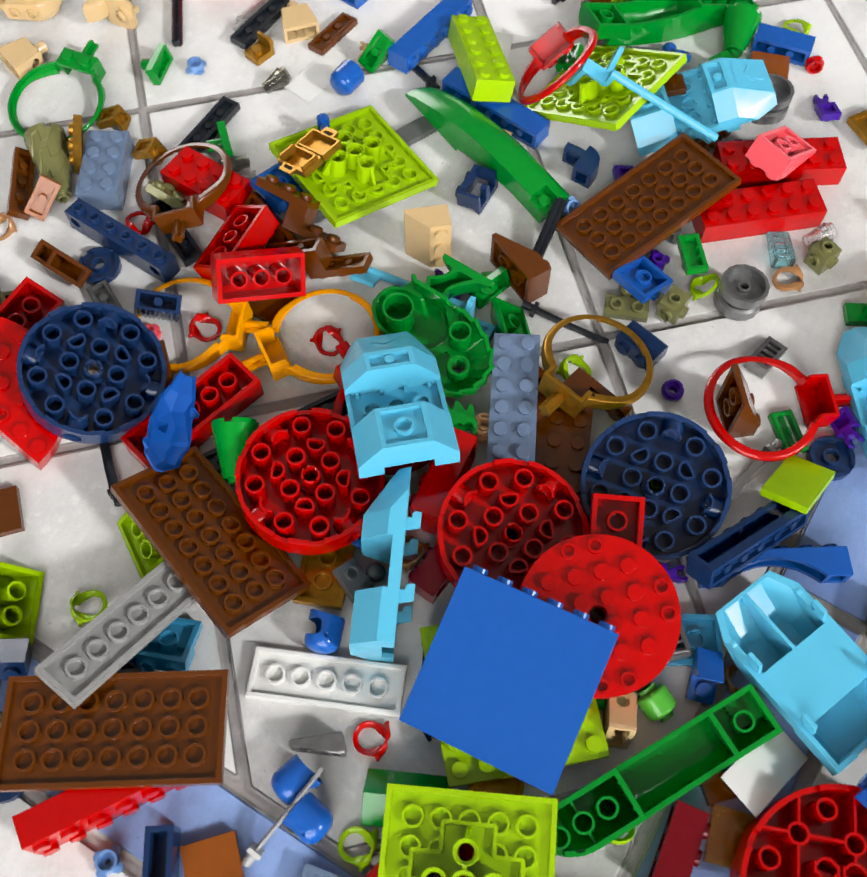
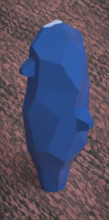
M182 368L173 381L159 394L149 418L147 436L142 439L144 454L153 470L157 472L168 471L180 466L184 455L190 448L193 419L199 418V413L194 408L196 401V377L184 375L181 372Z

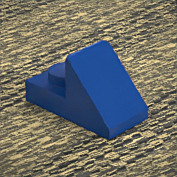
M696 646L685 698L713 705L718 682L724 683L723 653Z

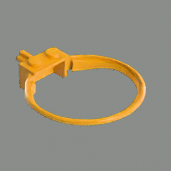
M198 277L179 278L166 282L153 291L160 292L172 285L187 282L201 283L212 288V282L209 279ZM248 301L226 303L228 306H231L232 310L226 334H221L220 336L221 342L219 344L215 342L203 354L191 361L170 364L172 373H178L181 368L182 373L202 369L220 358L227 350L245 351L248 334H253L269 327V322L252 321L253 311Z
M341 289L315 290L306 293V296H299L283 306L275 315L271 327L253 333L261 353L241 361V363L250 371L267 365L274 382L290 375L307 383L319 385L335 384L334 373H318L307 370L297 364L292 367L279 337L276 338V333L280 331L281 324L288 312L301 301L316 295L340 294L350 297L351 300L361 305L368 312L373 322L374 336L382 335V332L374 322L371 304L359 295Z

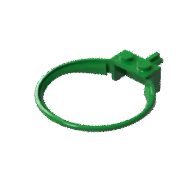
M93 40L87 42L82 52L64 47L56 61L47 62L33 68L16 83L8 101V116L12 126L22 137L25 138L24 133L26 130L20 125L16 112L17 102L22 91L30 83L47 76L60 74L59 71H64L65 74L69 75L73 69L91 75L92 82L98 93V105L91 120L82 128L83 133L97 120L105 102V90L101 81L106 71L99 59L94 57L99 45L94 43Z

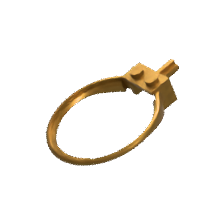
M582 314L561 320L548 331L542 344L541 360L545 373L537 390L546 396L547 399L538 409L541 410L543 416L547 415L549 417L560 407L571 417L575 418L584 408L614 410L635 403L647 392L653 379V362L648 348L630 328L608 317ZM583 319L596 320L597 322L606 323L618 328L637 344L642 355L646 358L647 370L642 384L634 392L625 396H607L595 393L593 397L591 396L592 391L589 390L583 397H580L554 376L558 365H556L552 353V340L556 333L568 323Z

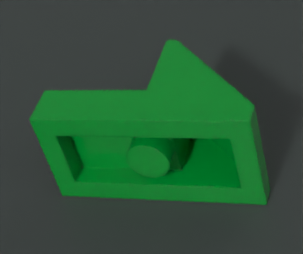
M378 29L358 62L373 74L388 59V49L395 41L382 29Z

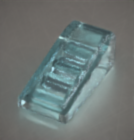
M767 232L770 267L794 266L796 255L789 232Z

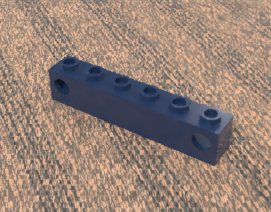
M78 198L64 211L72 228L103 247L112 249L120 257L163 283L169 282L180 271L174 254L82 199Z
M771 501L764 507H759L750 516L743 517L731 528H726L715 538H710L704 545L691 550L686 558L685 573L708 590L806 526L811 509L807 514H803L775 501Z

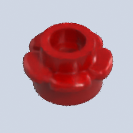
M816 55L809 57L804 65L808 73L817 74L823 69L824 60H822L821 56Z

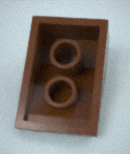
M497 233L492 234L490 261L496 269L500 266L507 269L511 287L521 300L531 303L546 295L551 274L550 263L543 259L538 252Z
M732 364L715 398L722 425L733 438L754 436L761 424L760 415L756 413L754 407V395L750 393L748 384L738 364Z

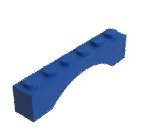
M831 543L822 547H813V545L806 544L798 548H789L786 545H781L768 550L712 588L723 587L737 575L761 567H782L795 570L813 578L819 583L846 582L854 573L847 546H837V544ZM697 582L698 588H705L703 585Z

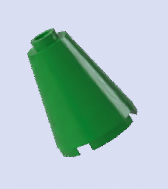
M737 2L730 8L728 6L724 11L723 51L728 50L735 58L741 57L761 23L762 13L761 11L760 13L756 11V6L746 2Z
M232 417V420L224 422V418H218L211 422L222 476L224 480H228V484L235 485V469L238 456L241 455L248 438L259 428V422L256 419Z

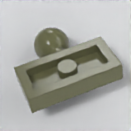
M150 179L144 191L175 209L183 208L187 205L185 196L176 191L170 183Z
M621 285L620 293L622 296L606 294L603 311L604 317L647 322L649 301L644 304L640 303Z

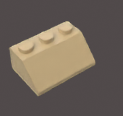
M447 204L404 210L406 254L430 268L445 266L443 255L445 253L451 257L452 223Z

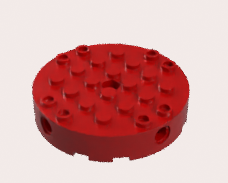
M312 408V410L302 411L295 409L266 421L248 438L246 446L241 455L238 456L236 463L235 486L246 521L264 541L289 553L319 555L339 550L361 537L364 514L385 488V474L359 478L350 422L347 415L344 417L324 408ZM313 478L316 480L308 481L307 479Z
M502 458L474 467L460 477L452 486L441 506L436 521L435 547L444 574L456 588L464 567L472 569L473 565H477L489 571L488 577L497 580L498 575L513 581L512 587L520 590L529 569L543 553L566 539L589 534L587 516L584 514L579 497L560 475L546 466L530 460L528 462L515 460V458ZM507 529L513 530L518 538L516 540L509 539L506 533Z
M586 534L572 537L554 545L543 553L529 569L523 580L520 591H522L523 586L538 592L537 598L547 602L548 598H552L563 603L562 609L570 613L577 609L589 615L594 609L600 610L604 614V622L616 627L614 632L619 634V637L593 699L615 698L639 690L656 678L670 661L678 643L681 629L679 598L675 586L664 567L639 545L621 537L605 534Z

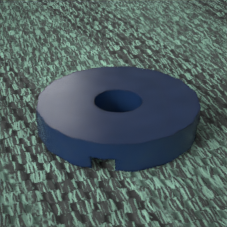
M108 247L92 248L87 251L84 257L81 256L78 261L92 270L86 281L91 285H95L105 279L107 283H110L117 278L122 268L119 255ZM104 263L103 267L95 268L97 264Z
M822 436L811 443L806 452V460L835 471L832 481L841 480L848 476L855 466L853 449L841 442L842 439L838 437ZM825 454H832L836 458V462L827 460Z

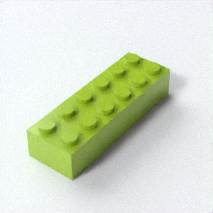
M465 14L452 15L448 38L472 101L510 103L516 81L489 18L482 15L477 17Z

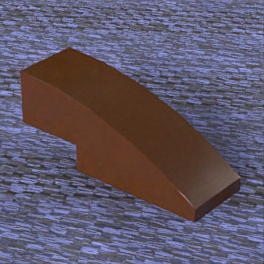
M43 239L40 240L30 256L80 289L92 273V270Z

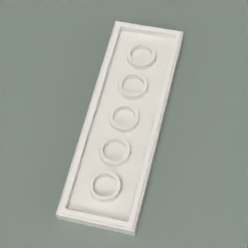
M255 645L245 698L399 719L407 665Z

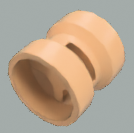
M480 413L474 417L477 422V431L474 436H477L478 443L486 444L488 443L489 414Z

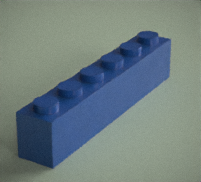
M442 0L388 49V65L404 74L414 69L423 58H426L434 48H437L448 37L452 15L465 14L471 16L473 11L472 0Z
M457 66L442 79V90L470 104L501 128L512 132L514 138L535 149L549 135L550 121L512 98L510 103L472 101L461 70Z

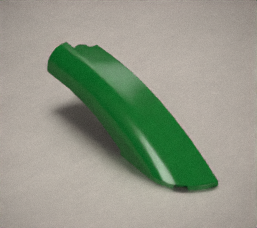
M753 0L582 2L578 21L579 26L593 28L598 34V40L602 39L606 46L644 45L680 39L722 26L724 11L728 6L730 8L737 2L752 4L756 6V10H758L759 5Z
M423 87L405 93L409 101L435 127L455 151H461L480 166L497 171V180L524 206L538 223L547 218L556 198L561 197L567 201L570 195L518 141L482 112L458 97L437 88Z
M752 684L746 685L558 802L556 855L570 858L581 857L601 849L716 773L782 733V728Z

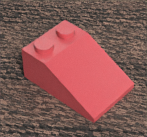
M785 125L759 134L745 156L750 159L749 162L753 166L761 168L769 179L778 181L789 175L817 150Z

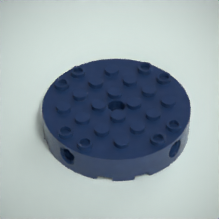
M82 302L80 305L69 307L65 305L49 312L48 316L38 323L36 322L30 328L19 348L17 378L19 391L27 410L45 429L69 441L84 444H103L120 440L123 435L138 426L152 413L159 394L165 388L167 364L162 351V345L157 336L141 322L140 318L114 305L99 302ZM96 370L98 373L90 375L88 371Z
M649 411L622 418L599 435L586 454L581 467L579 497L588 523L590 520L591 495L593 493L645 497L642 548L658 561L685 556L691 550L704 545L720 529L731 503L732 478H730L728 461L719 444H716L712 437L707 434L704 428L690 419L677 414ZM650 480L658 481L660 484L659 492L654 493L650 490L648 484Z

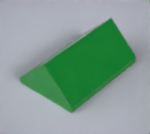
M497 297L492 299L490 318L492 325L496 326L495 333L530 334L522 308Z
M368 768L363 790L361 825L383 828L387 783L447 789V777Z

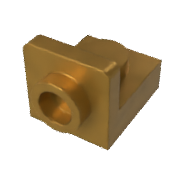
M261 31L257 33L258 42L244 51L245 57L257 66H260L275 55L273 40Z
M117 104L102 109L96 125L101 130L116 125L121 131H127L131 116Z
M157 137L139 139L131 155L135 160L151 158L154 161L168 150ZM162 160L161 162H159V163L157 164V166H158V165H161L164 160Z

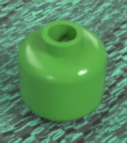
M651 681L637 691V705L648 720H660L663 723L674 715L672 710L676 706V699L663 683Z

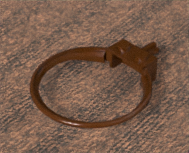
M193 142L174 147L152 161L142 173L135 192L137 205L144 214L154 219L164 235L172 233V241L182 243L183 239H185V229L203 225L204 210L211 206L226 190L232 176L231 159L225 150L212 143ZM185 146L190 148H212L219 153L223 160L221 177L210 188L198 196L199 199L196 200L194 196H190V206L162 213L157 205H150L143 200L141 187L146 176L159 162L168 156L181 151Z

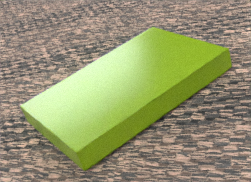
M794 455L782 462L762 486L759 495L807 514L833 480L835 471Z

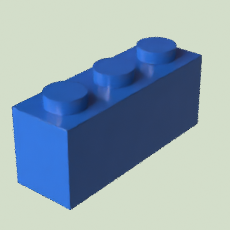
M760 23L750 52L752 53L753 50L789 56L790 63L804 67L806 60L810 57L816 37Z

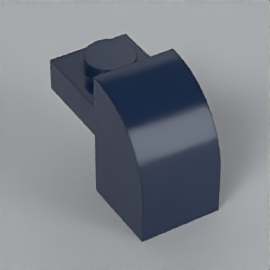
M568 142L564 147L562 161L573 166L571 180L589 188L597 177L600 156L592 146L584 150Z

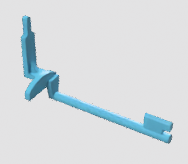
M622 46L616 50L606 69L588 58L567 82V85L572 86L584 74L605 87H608L615 80L690 127L688 132L707 144H710L712 141L715 142L719 136L713 130L616 71L614 68L625 49Z
M369 267L367 273L352 274L350 276L351 280L372 288L375 287L379 279L399 287H403L410 282L373 267ZM470 296L467 303L453 297L449 299L453 305L464 308L472 318L476 314L478 308L475 306L476 297ZM478 319L483 332L487 333L490 344L494 337L496 326Z

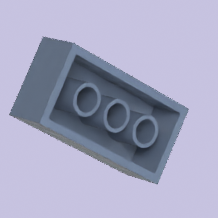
M88 131L75 190L77 199H82L98 210H123L133 161L131 153L135 148L129 131Z

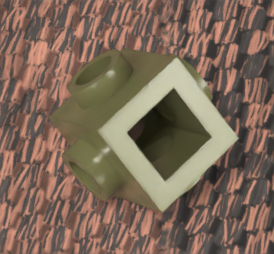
M826 236L820 241L815 240L808 247L809 252L803 262L817 275H820L827 269H832L839 262L838 257L842 249Z
M672 285L667 293H662L656 301L655 305L658 308L655 315L663 321L675 325L679 318L683 320L688 313L689 308L687 306L692 295Z

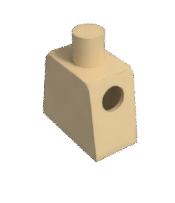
M290 1L287 7L281 9L286 44L312 39L319 34L318 20L308 4H297L296 1Z
M23 37L0 46V58L3 64L20 80L27 72L44 64L41 55L49 50L44 41L41 40L33 45L27 38Z
M635 692L615 698H608L604 701L605 708L603 709L602 725L608 747L628 749L637 731V695Z

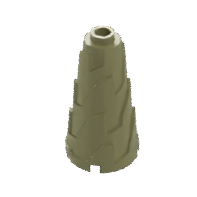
M50 122L51 127H45V123L35 124L24 133L25 145L33 162L36 163L39 174L41 175L42 173L62 183L55 201L66 203L72 197L71 188H73L68 159L67 135L64 128L58 124Z

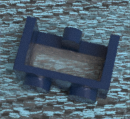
M474 164L472 169L466 173L462 184L456 188L455 197L457 198V205L473 209L480 215L498 188L497 171Z

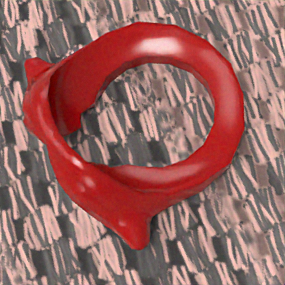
M142 211L133 212L125 218V225L140 235H147L152 225L156 224L152 221V218ZM134 216H146L141 231L130 221Z
M208 312L198 313L189 323L188 337H195L202 342H211L220 336L222 325L219 320L209 316ZM195 322L214 324L217 326L216 334L211 337L202 336Z
M326 325L319 328L309 341L315 343L320 354L329 357L339 354L337 350L333 352L323 350V332L327 331L329 335L333 336L340 343L344 340L340 334L342 329Z
M367 720L359 724L353 733L355 749L363 755L375 757V760L379 762L387 751L388 740L391 737L389 721L382 724ZM365 728H373L385 738V741L379 747L365 749L359 744L358 735Z

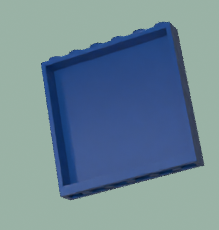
M473 565L472 569L464 567L399 720L553 795L619 634L614 632L615 626L600 620L598 625L588 621L590 615L574 609L573 613L563 610L564 604L552 598H548L547 602L538 599V592L523 586L522 591L512 587L513 581L498 575L497 580L487 576L489 571L477 565Z

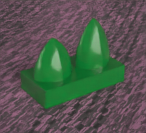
M500 266L495 271L481 272V275L492 280L494 285L488 287L493 290L490 295H483L479 292L468 293L470 296L476 297L475 306L481 310L494 297H497L511 286L506 268Z

